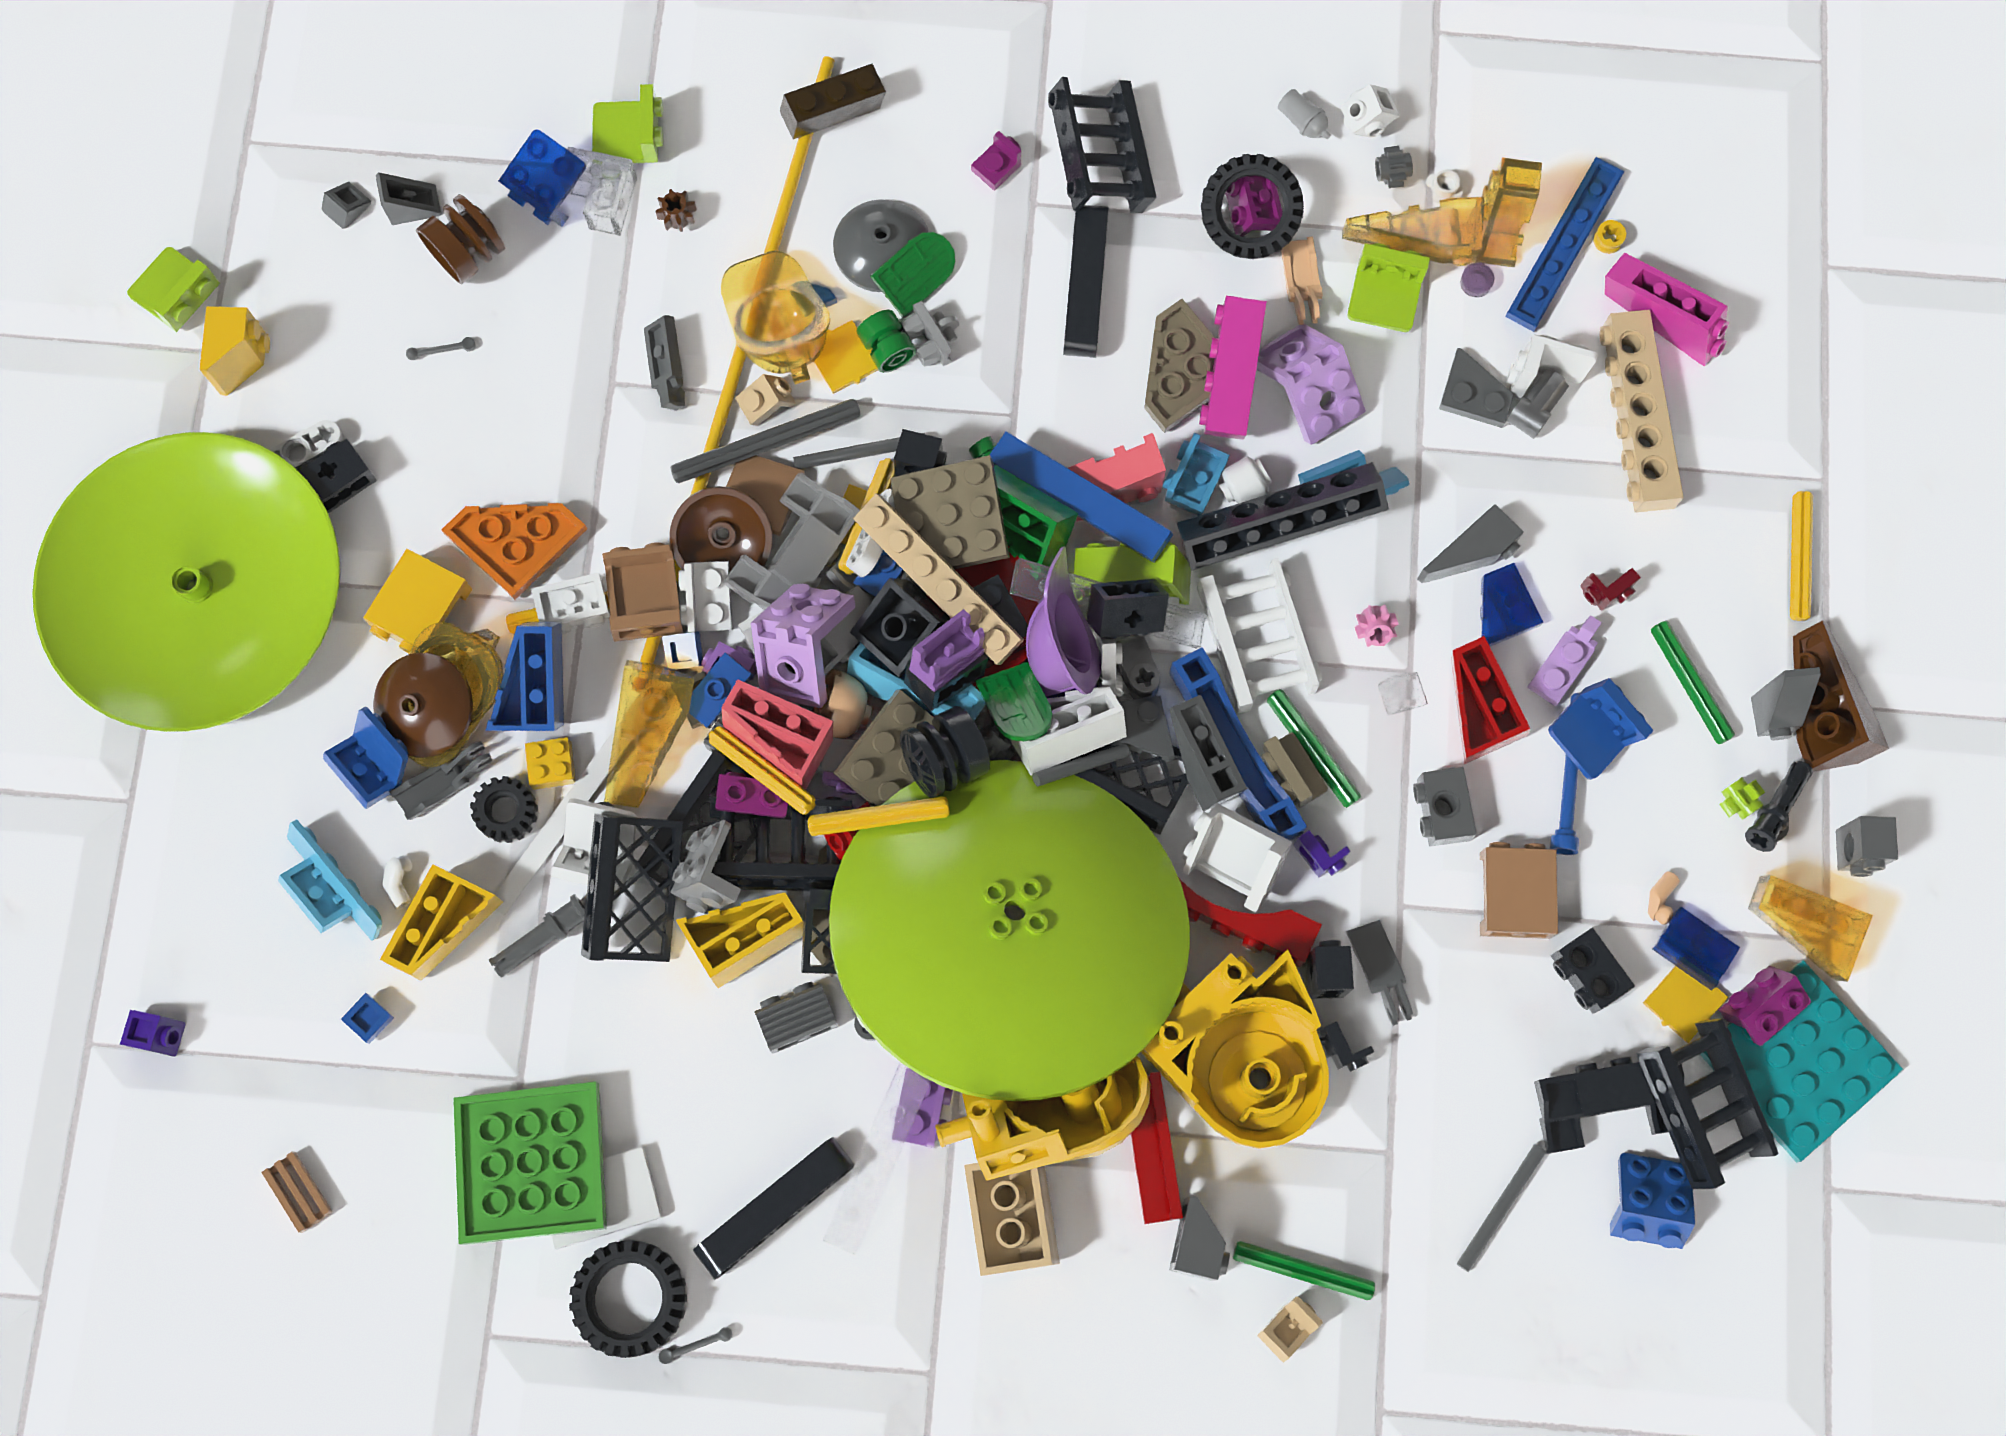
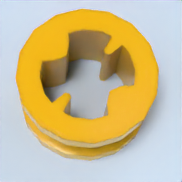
M1604 221L1594 234L1593 242L1595 247L1606 254L1617 252L1626 239V229L1618 221ZM1606 232H1607V234H1608L1609 236H1610V235H1615V236H1616V239L1614 240V242L1612 241L1611 238H1608V239H1605V238H1604V235H1605Z

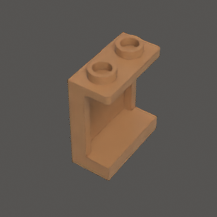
M654 542L645 545L644 548L616 547L611 549L610 552L602 553L610 608V629L614 642L683 633L675 563L671 545Z
M1507 842L1489 843V847H1485L1479 853V860L1483 861L1484 919L1480 922V936L1551 939L1557 935L1556 850L1545 849V845L1539 843L1525 844L1524 848H1510V843Z

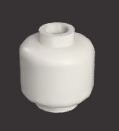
M1244 457L1223 470L1222 477L1225 482L1219 486L1229 503L1234 500L1237 503L1267 495L1269 492L1268 484L1272 481L1259 459L1254 461L1250 457Z

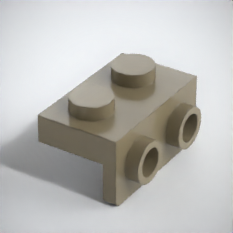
M1291 732L1279 740L1274 736L1264 742V754L1261 757L1271 773L1277 772L1283 782L1280 786L1290 796L1291 800L1296 802L1299 808L1328 791L1327 785L1294 733Z

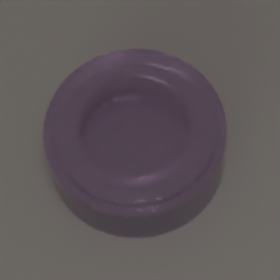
M1483 263L1469 264L1461 274L1460 287L1470 297H1483L1490 292L1494 284V273L1489 266Z

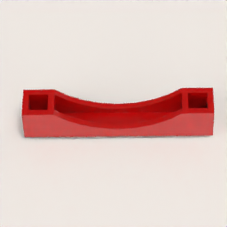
M1179 878L1187 903L1189 921L1197 923L1199 919L1211 925L1209 929L1212 932L1225 938H1229L1231 934L1243 940L1242 945L1251 951L1261 953L1264 950L1275 955V961L1288 949L1296 966L1301 967L1306 962L1322 926L1321 923L1291 909L1258 914L1232 911L1213 904L1196 894Z

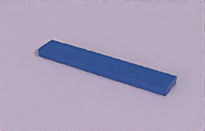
M1595 157L1506 313V318L1533 332L1535 331L1625 171Z
M1005 431L990 453L994 465H998L1076 511L1079 518L1155 563L1173 536L1172 531L1007 431Z

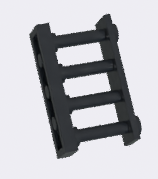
M1062 76L1048 93V106L1052 110L1067 181V195L1071 199L1073 211H1079L1092 196L1125 197L1128 200L1130 213H1143L1157 197L1131 81L1119 80L1106 96L1071 94L1068 77ZM1074 107L1106 109L1109 113L1111 125L1078 123ZM1081 137L1112 138L1115 141L1117 154L1084 152ZM1087 166L1119 167L1124 183L1090 182Z
M837 796L816 799L815 808L807 815L801 814L788 804L786 817L777 818L719 811L715 808L716 797H711L710 818H721L720 821L725 820L731 823L729 832L720 850V859L715 862L711 873L741 890L803 891L804 884L834 885L841 860L838 859L830 848L828 842L827 862L824 864H809L805 861V820H808L811 815L852 810V800H844ZM735 818L756 819V859L753 862H737L734 860ZM770 819L791 820V861L788 863H773L770 860Z
M1723 1018L1695 1023L1700 1038L1672 1052L1669 1046L1646 1048L1636 1053L1692 1189H1716L1725 1184L1721 1167L1746 1153H1749L1750 1157H1774L1779 1154L1773 1134L1767 1126L1733 1044L1731 1033L1726 1027ZM1706 1051L1714 1071L1685 1086L1678 1065ZM1721 1085L1729 1105L1699 1119L1692 1099ZM1735 1119L1742 1139L1714 1154L1706 1133Z

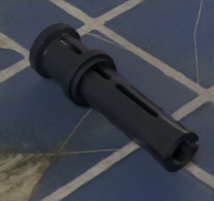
M1794 761L1770 803L1759 809L1756 823L1745 832V839L1751 847L1762 852L1773 851L1776 847L1779 832L1785 830L1789 824L1788 814L1813 774V769L1809 764L1803 761H1797V763Z

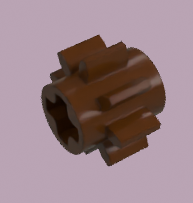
M669 189V193L663 198H657L661 208L655 210L657 220H664L665 230L668 231L672 227L683 232V228L688 223H695L692 212H695L697 208L695 201H688L687 191L684 190L682 193Z

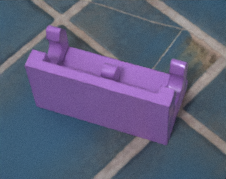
M964 609L913 648L909 670L934 692L984 654L985 649L982 648L985 637L984 630L980 627L975 632H972L969 627L971 616Z

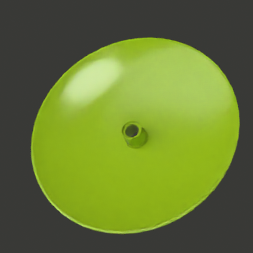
M186 432L144 441L109 458L87 475L64 500L44 535L36 560L32 589L33 613L43 650L59 677L76 696L100 713L126 725L161 732H189L212 728L239 719L264 706L286 689L304 670L320 647L330 626L339 592L340 558L335 530L323 502L310 483L282 457L261 445L243 438L209 432ZM197 578L196 585L192 589L187 590L189 582Z

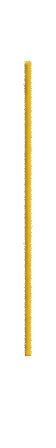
M829 56L823 57L815 83L831 77L835 64L833 58ZM813 133L798 138L703 453L719 448ZM711 472L695 478L690 496L707 488ZM674 559L676 580L678 584L679 570H681V568L678 566L677 562ZM662 636L648 637L646 639L632 690L641 692L648 683Z

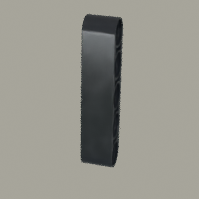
M1084 205L1079 211H1075L1063 355L1096 358L1108 206Z
M834 1137L829 1138L693 1249L694 1254L713 1279H718L855 1167V1163Z

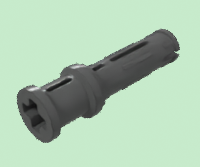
M576 894L570 896V901L553 913L547 912L545 917H543L544 922L493 958L488 959L491 966H495V972L502 978L506 973L556 938L564 940L568 937L567 932L584 921L585 905Z

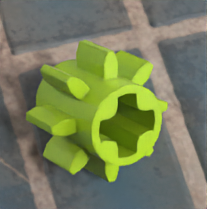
M1741 777L1721 791L1726 800L1719 805L1729 818L1737 813L1743 820L1764 805L1759 797L1766 792L1756 779L1748 784Z

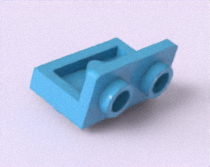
M1194 433L1190 442L1184 440L1176 457L1181 462L1176 471L1170 469L1163 488L1167 489L1166 502L1199 516L1203 515L1230 455L1199 442L1201 435Z

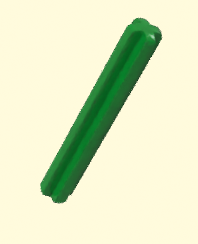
M1667 620L1652 627L1651 634L1715 742L1719 745L1731 740L1735 736V732L1672 626Z
M1282 689L1272 693L1267 698L1268 705L1288 732L1295 734L1315 768L1342 805L1347 808L1360 799L1361 794Z
M1237 1242L1233 1251V1259L1235 1261L1357 1298L1371 1300L1375 1292V1282L1246 1242Z

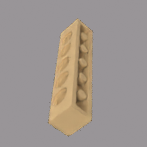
M1650 310L1610 313L1603 326L1600 327L1599 337L1601 345L1606 347L1607 352L1605 372L1608 377H1611L1613 388L1610 391V401L1612 407L1616 408L1618 415L1616 435L1618 439H1622L1623 444L1621 464L1623 470H1627L1629 478L1626 488L1627 498L1629 502H1633L1634 513L1675 509L1684 496ZM1622 345L1631 347L1634 353L1626 352ZM1627 376L1635 377L1640 384L1630 382ZM1633 407L1641 408L1645 416L1638 415L1633 410ZM1638 438L1646 439L1651 447L1643 446ZM1644 469L1653 471L1656 479L1649 478L1644 473Z

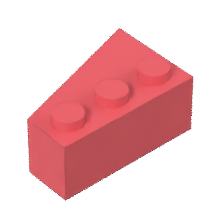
M1153 433L1143 437L1144 444L1126 451L1125 446L1122 445L1113 449L1115 455L1099 461L1092 457L1068 467L1074 473L1124 503L1135 500L1147 502L1156 498L1162 491L1166 472ZM1077 516L1076 521H1083V519Z
M738 679L721 707L723 727L806 790L833 741L834 721Z

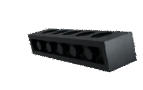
M1371 462L1186 519L1176 524L1192 571L1387 511L1389 507L1383 480L1375 465Z

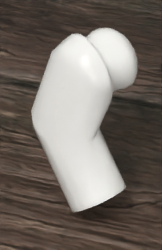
M404 855L398 858L392 857L386 863L382 881L383 888L396 910L402 909L412 902L402 885L404 874H408L412 869L410 859Z

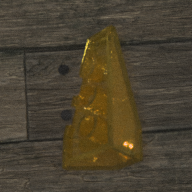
M1484 197L1449 198L1439 200L1440 207L1421 210L1418 204L1408 206L1409 210L1393 216L1391 212L1382 211L1346 218L1341 233L1342 239L1361 244L1380 243L1388 246L1389 249L1403 252L1412 250L1420 253L1422 256L1430 257V261L1465 266L1476 261L1482 248L1485 200Z
M632 660L626 661L604 802L639 808L676 735L689 714L694 677L663 665Z

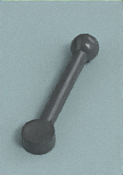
M465 337L459 343L418 350L410 347L406 350V357L414 361L418 356L458 349L470 352L475 349L476 344L473 338Z
M723 1327L715 1335L675 1350L664 1349L659 1353V1361L662 1364H669L677 1356L717 1341L728 1342L732 1338V1331L728 1327Z

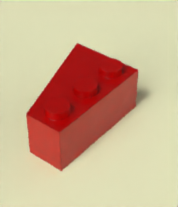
M1485 636L1452 650L1451 664L1465 765L1528 736L1531 728Z

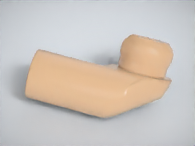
M1665 872L1652 887L1649 894L1648 915L1653 921L1657 920L1662 925L1668 924L1673 917V909L1665 904L1668 896L1680 883L1678 876L1672 872Z

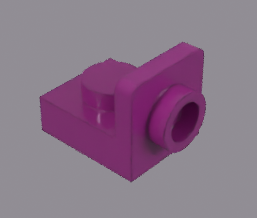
M997 131L993 135V144L971 164V171L995 191L1021 166L1022 151L1020 145L1013 137H1006L1000 131Z

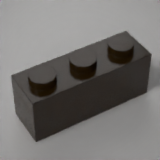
M873 63L785 93L779 112L792 140L880 109L886 90Z

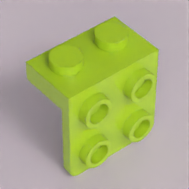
M640 84V101L597 102L593 105L592 157L595 163L658 162V147H663L662 127L658 126V117H663L662 97H656L653 84Z
M1365 243L1358 261L1347 312L1348 319L1400 332H1409L1413 326L1421 284L1428 270L1430 257L1422 256L1420 253L1412 250L1403 252L1389 249L1388 246L1380 243Z
M166 247L127 290V295L131 300L177 333L218 287L220 282L208 266L198 259L193 263L174 248Z

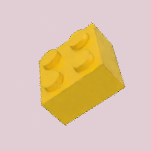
M568 737L525 743L529 786L533 790L571 785L576 782L572 742Z

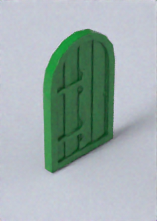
M935 232L921 233L910 239L908 243L873 272L870 277L903 318L913 310L914 304L923 301L948 279L953 272L956 262L955 251L951 243L943 235Z
M1028 662L975 680L976 686L995 725L1005 737L1022 742L1035 740L1044 735L1051 727L1053 715L1050 703Z

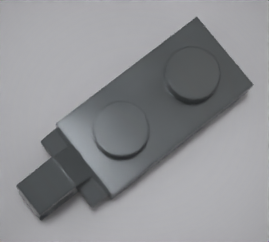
M663 315L643 329L651 387L657 389L661 408L677 411L685 406V391L682 389V365L674 316Z

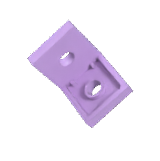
M1304 324L1296 326L1259 349L1257 370L1285 387L1304 441L1310 445L1366 412L1344 347L1339 342ZM1330 391L1331 398L1329 402L1321 407L1320 401L1323 394Z
M793 584L751 622L759 689L789 702L821 708L827 702V692L820 640L855 608L854 595L840 593L834 589L812 588L807 584ZM785 663L790 664L796 674L791 673L786 668Z

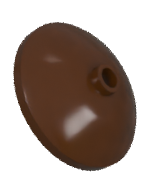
M717 486L705 488L692 494L680 505L671 522L669 541L673 557L681 570H684L685 563L729 561V571L731 572L742 555H747L764 567L772 549L773 534L766 512L754 498L738 489ZM719 528H726L729 531V536L721 538L718 536L717 530Z
M413 653L399 658L384 671L374 692L373 712L383 719L389 733L395 739H400L404 743L408 756L417 758L434 757L446 753L455 747L467 732L473 713L472 692L462 671L450 660L431 653ZM411 699L415 703V708L413 711H410L408 707L409 701Z

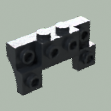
M1631 1056L1610 1060L1611 1067L1601 1069L1597 1068L1596 1063L1575 1066L1576 1073L1534 1081L1542 1118H1539L1546 1153L1551 1154L1585 1147L1580 1118L1645 1107L1651 1135L1667 1133V1127L1640 1062L1633 1063ZM1682 1064L1678 1065V1069L1684 1081L1685 1075Z

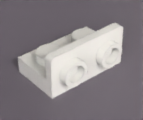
M729 561L685 563L684 570H679L680 591H686V605H681L682 625H687L688 633L732 630L731 590L723 584L730 573Z
M599 572L531 588L539 622H562V635L570 633L571 627L584 624L585 628L601 626L605 624L604 619L610 617V609L608 608Z

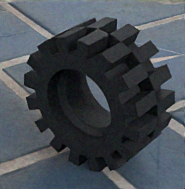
M502 776L501 780H498L497 777L491 778V783L488 785L485 782L480 785L482 790L480 792L475 791L473 794L475 802L470 803V808L473 810L471 817L476 823V827L489 839L492 838L501 843V840H504L506 843H512L514 838L518 840L524 838L522 835L524 832L530 833L533 829L531 827L532 822L536 823L538 819L535 815L536 811H538V805L535 803L536 798L526 785L522 784L520 780L516 778L512 780L508 776ZM503 797L514 799L517 803V813L514 818L507 822L494 820L492 816L493 804Z

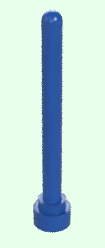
M1574 693V694L1571 696L1570 703H1571L1580 693ZM1565 755L1559 829H1556L1555 835L1551 836L1550 849L1556 850V854L1576 855L1579 850V838L1576 837L1573 825L1578 768L1567 755Z

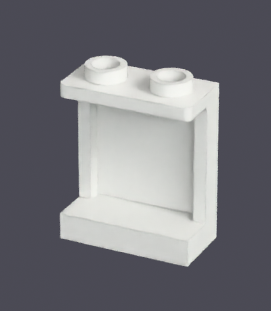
M1217 803L1209 813L1203 811L1194 827L1198 835L1195 841L1190 840L1182 855V858L1186 860L1182 872L1189 875L1193 869H1197L1245 894L1248 897L1244 907L1256 913L1267 900L1293 842Z

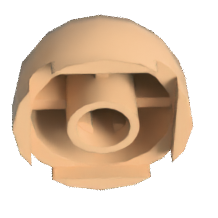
M833 668L825 677V684L829 685L826 688L827 702L821 708L814 707L812 712L834 721V738L846 739L853 735L860 725H867L872 707L867 705V692L864 686L846 672Z

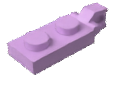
M1590 615L1579 630L1571 626L1558 641L1527 688L1556 707L1594 653V648L1598 642L1593 640L1592 637L1602 622Z

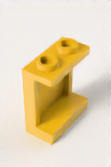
M406 548L363 618L371 626L370 633L386 642L389 638L400 642L399 648L406 653L432 654V650L429 648L430 644L458 599L461 598L466 601L472 588L466 579Z

